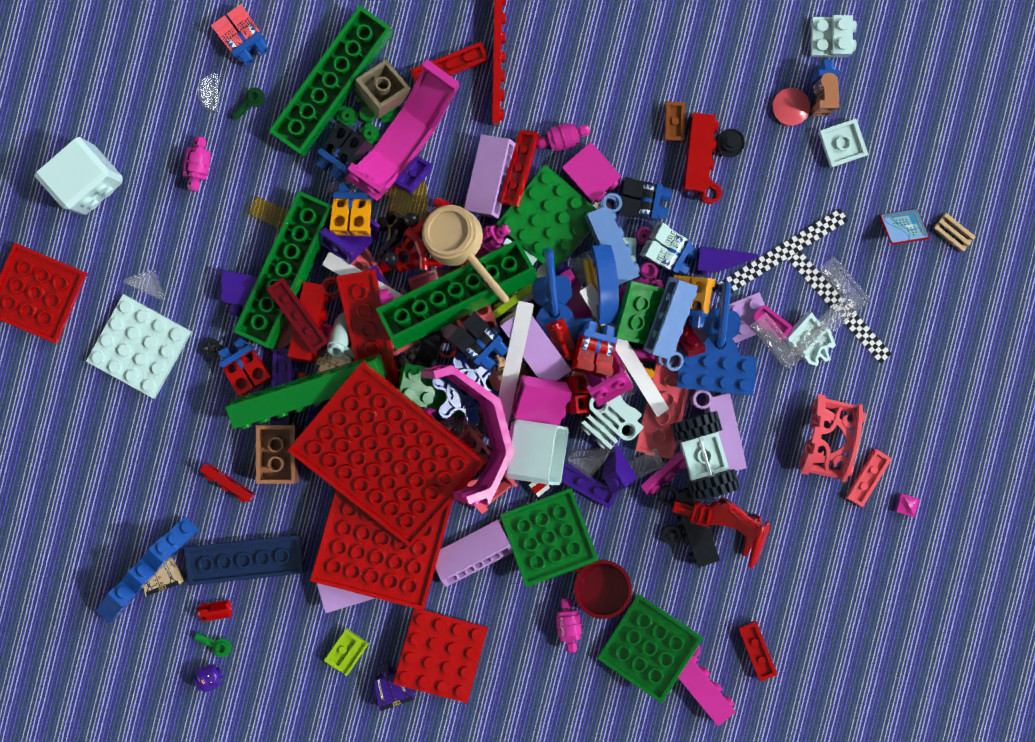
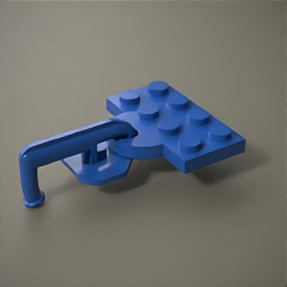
M547 247L542 251V255L545 258L546 277L537 278L538 281L532 284L533 300L541 306L536 314V322L551 341L545 325L564 318L573 343L576 346L578 332L583 330L586 321L594 322V316L574 318L571 309L565 305L572 296L571 282L564 275L555 276L554 251L552 248ZM522 358V363H527L526 360Z
M724 282L719 284L717 288L718 292L721 293L720 309H710V318L705 317L704 326L701 328L707 336L702 342L706 346L705 353L687 357L681 349L679 351L684 358V363L677 370L676 388L753 396L758 357L738 355V347L732 339L740 331L741 318L737 312L729 310L731 283Z

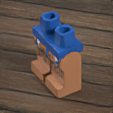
M821 60L820 65L815 67L816 74L811 78V84H814L813 94L816 98V104L811 108V117L831 116L839 108L837 78L839 69H834L833 60Z

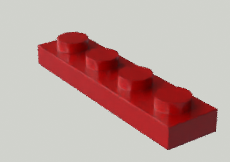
M479 42L431 62L448 75L453 76L488 62L489 59L482 42ZM422 65L410 70L415 83L422 72Z
M519 130L499 199L500 204L519 207L540 136L538 132Z

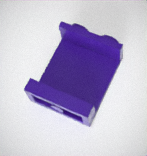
M370 219L371 237L353 236L352 233L351 236H337L325 227L320 232L319 243L350 265L379 236L380 225L374 219Z

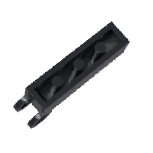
M664 485L658 491V499L666 506L673 507L675 501L692 506L694 504L689 487L677 491L670 485ZM666 490H672L674 493L670 501L663 500V493ZM679 514L676 519L679 527L684 529L685 534L682 537L685 545L690 547L691 552L688 554L691 563H695L700 568L720 561L709 526L704 527L690 523V517Z

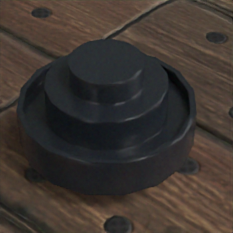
M726 129L719 134L716 140V147L721 155L732 158L743 151L745 139L740 131Z

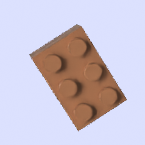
M299 424L256 425V484H295L299 482V460L287 451L299 436Z

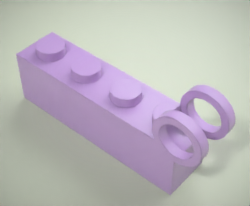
M695 390L690 397L692 405L696 408L704 409L705 414L714 411L718 413L723 430L717 432L719 433L729 470L746 469V461L730 393L712 396L708 391ZM700 393L706 395V402L703 405H698L696 402V397Z

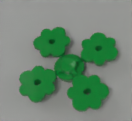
M354 91L357 96L356 101L358 103L362 102L364 107L360 109L358 114L352 106L348 108L342 106L339 109L337 120L347 126H354L355 121L360 118L361 121L367 123L364 128L359 130L360 136L373 145L374 142H378L381 138L378 133L379 128L373 127L370 123L374 121L376 116L357 92ZM394 108L382 116L381 121L383 123L387 121L392 123L396 115H398V110Z

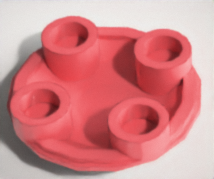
M787 88L780 91L772 102L774 115L784 126H795L802 123L810 112L808 96L797 88Z

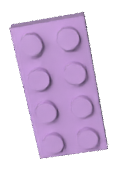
M760 292L729 305V310L737 312L741 318L740 331L732 339L735 343L765 331L753 321L755 312L765 305ZM689 320L692 331L703 342L707 336L703 333L701 327H692L691 320Z

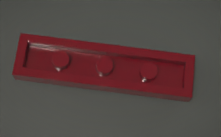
M283 277L267 288V291L312 353L329 343L326 336Z

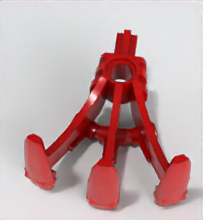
M441 198L433 200L435 209L445 205H454L450 201ZM427 217L422 219L414 228H407L404 234L408 238L402 241V244L390 250L397 253L399 261L395 266H388L382 262L378 263L382 273L396 267L400 272L418 267L419 270H429V267H443L444 264L439 263L435 259H429L423 239H420ZM404 252L408 254L407 261L403 259ZM467 261L466 263L461 264L460 267H462V266H464V265H466V264H468V263H470V262Z
M720 497L718 501H714L710 505L695 501L693 506L675 501L672 512L690 517V523L704 527L712 525L727 526L744 534L745 540L742 555L747 557L750 553L749 568H753L757 563L767 535L770 532V522L765 521V523H761V516L755 513L750 517L747 516L746 512L725 497Z

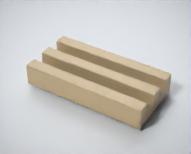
M947 213L943 214L932 228L961 252H964L966 247L976 237ZM944 220H946L947 222H949L953 227H955L958 231H960V232H961L963 235H965L968 239H966L964 236H962L959 232H957L954 228H952V227H951L949 224H947ZM942 225L950 233H952L959 240H961L964 244L961 245L958 241H956L953 237H951L939 226Z

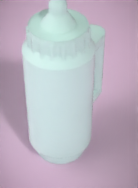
M340 313L335 319L327 345L328 352L335 357H341L345 354L353 359L352 345H350V348L347 347L350 336L345 314Z

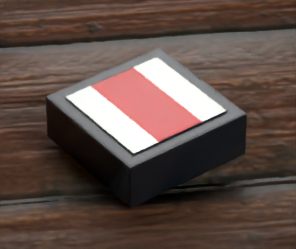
M528 482L526 484L537 499L553 488L552 485Z

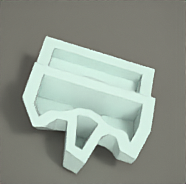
M806 312L784 339L793 353L809 364L816 366L819 363L818 359L824 362L831 360L827 351L828 347L834 348L836 346L833 336L827 327L821 326L812 312Z

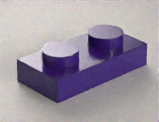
M416 156L394 182L395 187L411 195L433 169L432 164Z

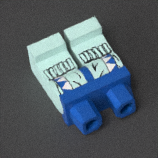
M656 223L649 236L652 240H647L639 255L669 272L686 275L690 269V266L684 263L686 256L694 260L699 250L693 246L692 241L673 231L668 225Z

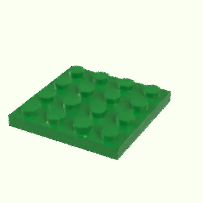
M544 165L524 189L519 207L510 206L496 225L498 227L508 225L510 229L508 235L513 240H518L521 246L544 266L545 258L542 255V251L547 247L552 248L556 271L589 233L590 229L584 216L597 209L548 166Z
M572 488L500 514L526 588L599 561Z
M638 594L597 659L662 704L704 637Z

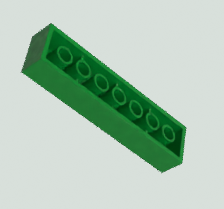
M359 5L269 132L304 158L355 88V79L366 73L392 37V28Z
M298 190L236 324L234 333L264 347L275 349L288 318L267 291V288L283 277L297 298L299 297L303 282H306L322 247L319 243L320 232L325 227L330 230L332 205Z
M518 240L478 259L507 296L538 281L535 268ZM468 263L376 308L395 349L398 350L500 299L471 263Z
M381 354L372 355L235 398L225 407L233 429L240 427L243 430L251 427L252 423L257 421L259 424L270 421V418L273 416L281 418L287 416L288 412L293 410L297 413L306 410L307 406L312 404L314 407L325 404V401L331 399L362 361L386 378L387 372Z

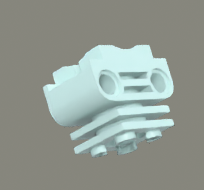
M590 395L588 398L589 410L594 415L591 416L587 413L585 417L589 421L586 422L583 419L579 421L583 424L580 427L589 436L594 434L597 437L594 441L603 449L608 447L610 450L613 446L609 441L611 440L615 444L618 442L614 437L615 434L629 441L635 438L644 428L637 421L642 414L635 408L627 405L621 395L601 405L598 409L593 407L594 399ZM625 425H629V433L623 435L622 428Z

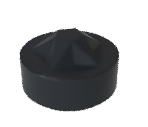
M207 339L202 343L201 350L206 357L215 358L219 356L218 352L222 350V345L216 339Z
M668 525L663 528L661 537L665 543L674 545L680 541L681 532L676 526Z

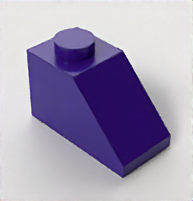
M618 445L611 450L603 452V479L612 493L626 488L637 479L636 474Z

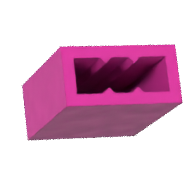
M592 142L561 169L591 204L595 201L598 204L606 196L604 193L609 188L613 191L620 184L619 180L622 177Z
M522 375L512 405L514 419L559 426L561 420L566 415L567 402H570L572 396L567 382Z

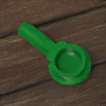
M197 633L194 640L212 647L213 653L221 658L229 655L232 650V645L226 638L214 640L200 633Z

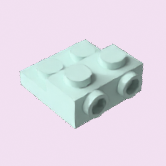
M853 15L812 17L810 57H850L856 50V40H853V33L856 32L857 22L853 21Z

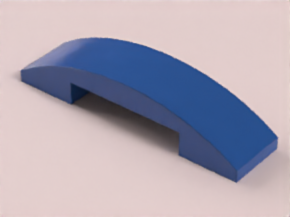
M611 245L591 246L593 266H596L599 305H596L598 324L617 323L619 287Z

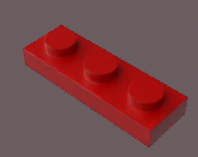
M205 463L200 469L206 479L209 481L215 480L220 484L219 487L226 492H233L236 494L235 497L241 502H250L256 495L210 463Z
M754 620L739 626L738 630L758 680L761 682L778 675L757 621Z

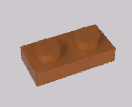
M666 101L664 141H684L686 102Z

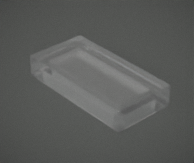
M656 448L628 461L637 479L665 465Z

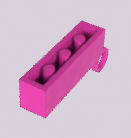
M699 645L679 676V679L716 725L720 726L736 712L732 707L735 703L728 695L726 697L722 695L720 691L723 689L717 681L712 682L709 679L711 674L704 666L700 668L696 663L701 651Z

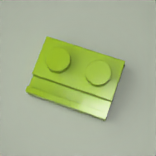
M346 628L324 661L339 672L344 673L345 676H348L369 643Z

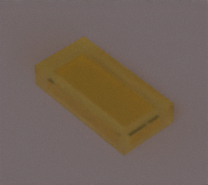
M257 196L249 214L281 229L288 211Z

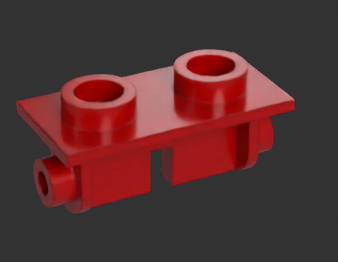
M564 318L546 324L545 326L554 347L565 361L571 360L574 355L575 345Z

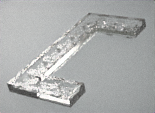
M835 256L830 258L818 270L842 299L790 342L767 313H764L750 325L786 370L791 369L871 301Z

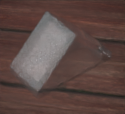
M147 270L125 278L123 281L151 296L164 300L165 295L155 270Z
M573 449L568 457V462L591 478L605 462L610 449Z

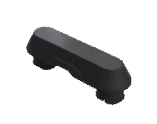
M441 329L425 336L414 358V365L430 367L443 342V332Z

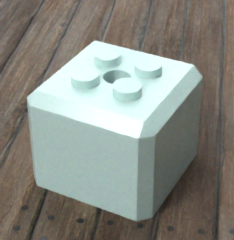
M81 137L72 140L35 174V178L63 209L81 215H87L91 210L98 207L101 201L110 196L122 184L123 176L94 144Z
M518 419L512 422L509 434L514 455L505 471L506 477L547 485H560L569 433L568 428Z

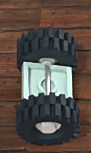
M717 411L670 424L675 443H680L689 476L692 480L687 483L693 502L710 499L740 489L735 469L729 470L719 433L717 432L723 430Z

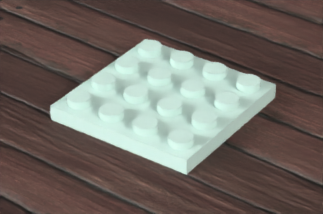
M123 294L86 362L154 399L158 395L192 331Z

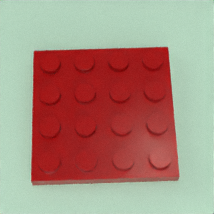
M14 242L0 274V320L58 344L88 273Z
M413 608L393 684L468 703L488 627Z

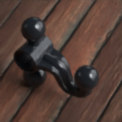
M389 211L385 217L377 219L376 222L380 225L379 231L385 232L388 230L387 239L378 247L377 256L379 261L388 266H395L398 263L399 257L394 251L385 252L398 244L407 228H413L418 224L419 217L415 213L409 212L403 216L396 211Z

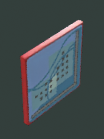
M918 209L880 215L891 245L930 238Z

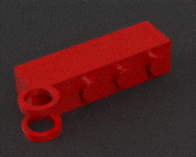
M693 112L690 116L682 192L698 193L704 203L713 204L722 196L720 185L712 183V178H709L710 170L713 171L714 159L711 158L712 151L715 152L716 149L714 132L717 133L719 122L716 121V115ZM707 188L715 190V199L707 197Z
M335 277L324 279L322 285L303 282L300 302L322 332V323L327 318L326 304L330 300H337L341 297L339 287L333 293L327 292L330 285H338ZM293 328L288 357L294 361L314 364L315 359H318L319 350L312 353L296 329Z

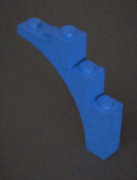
M184 517L147 550L142 559L126 573L122 581L106 595L96 612L107 623L111 624L124 612L154 575L199 529Z

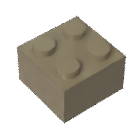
M387 59L355 79V91L378 119L405 102L410 94V87Z

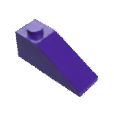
M699 247L697 249L699 253L696 257L695 271L700 272L702 276H711V273L714 274L756 259L758 254Z

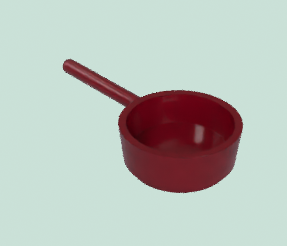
M599 560L583 568L573 570L578 574L574 584L575 599L579 607L588 615L598 619L612 618L624 611L629 604L632 595L631 580L627 572L617 563Z

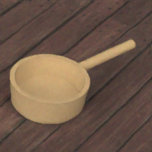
M445 205L435 209L425 220L422 229L423 242L430 255L439 263L449 266L461 265L469 261L503 303L508 302L509 297L475 257L483 239L479 220L471 212L460 206Z

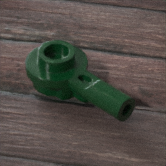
M254 87L246 92V101L232 114L237 120L250 107L255 108L263 104L265 95L261 89Z

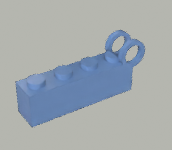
M610 193L601 200L599 209L586 214L584 218L596 245H611L616 262L618 285L628 282V280L639 277L638 272H640L638 264L635 261L633 262L630 256L632 254L631 248L623 240L624 232L620 226H617L615 221V213L622 207V199L619 195ZM607 199H612L615 202L616 208L614 210L606 206Z
M669 276L643 350L656 355L659 365L667 367L671 371H677L682 367L684 358L681 353L676 352V347L683 333L686 319L690 314V308L696 297L698 286ZM676 355H678V357H679V363H678V365L675 366V367H671V366L673 365V363L675 362ZM662 358H666L665 364H663Z

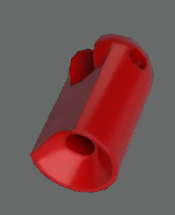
M230 600L201 604L197 608L196 617L202 622L231 618Z

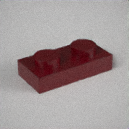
M686 324L683 327V333L677 345L687 357L705 353L706 346Z

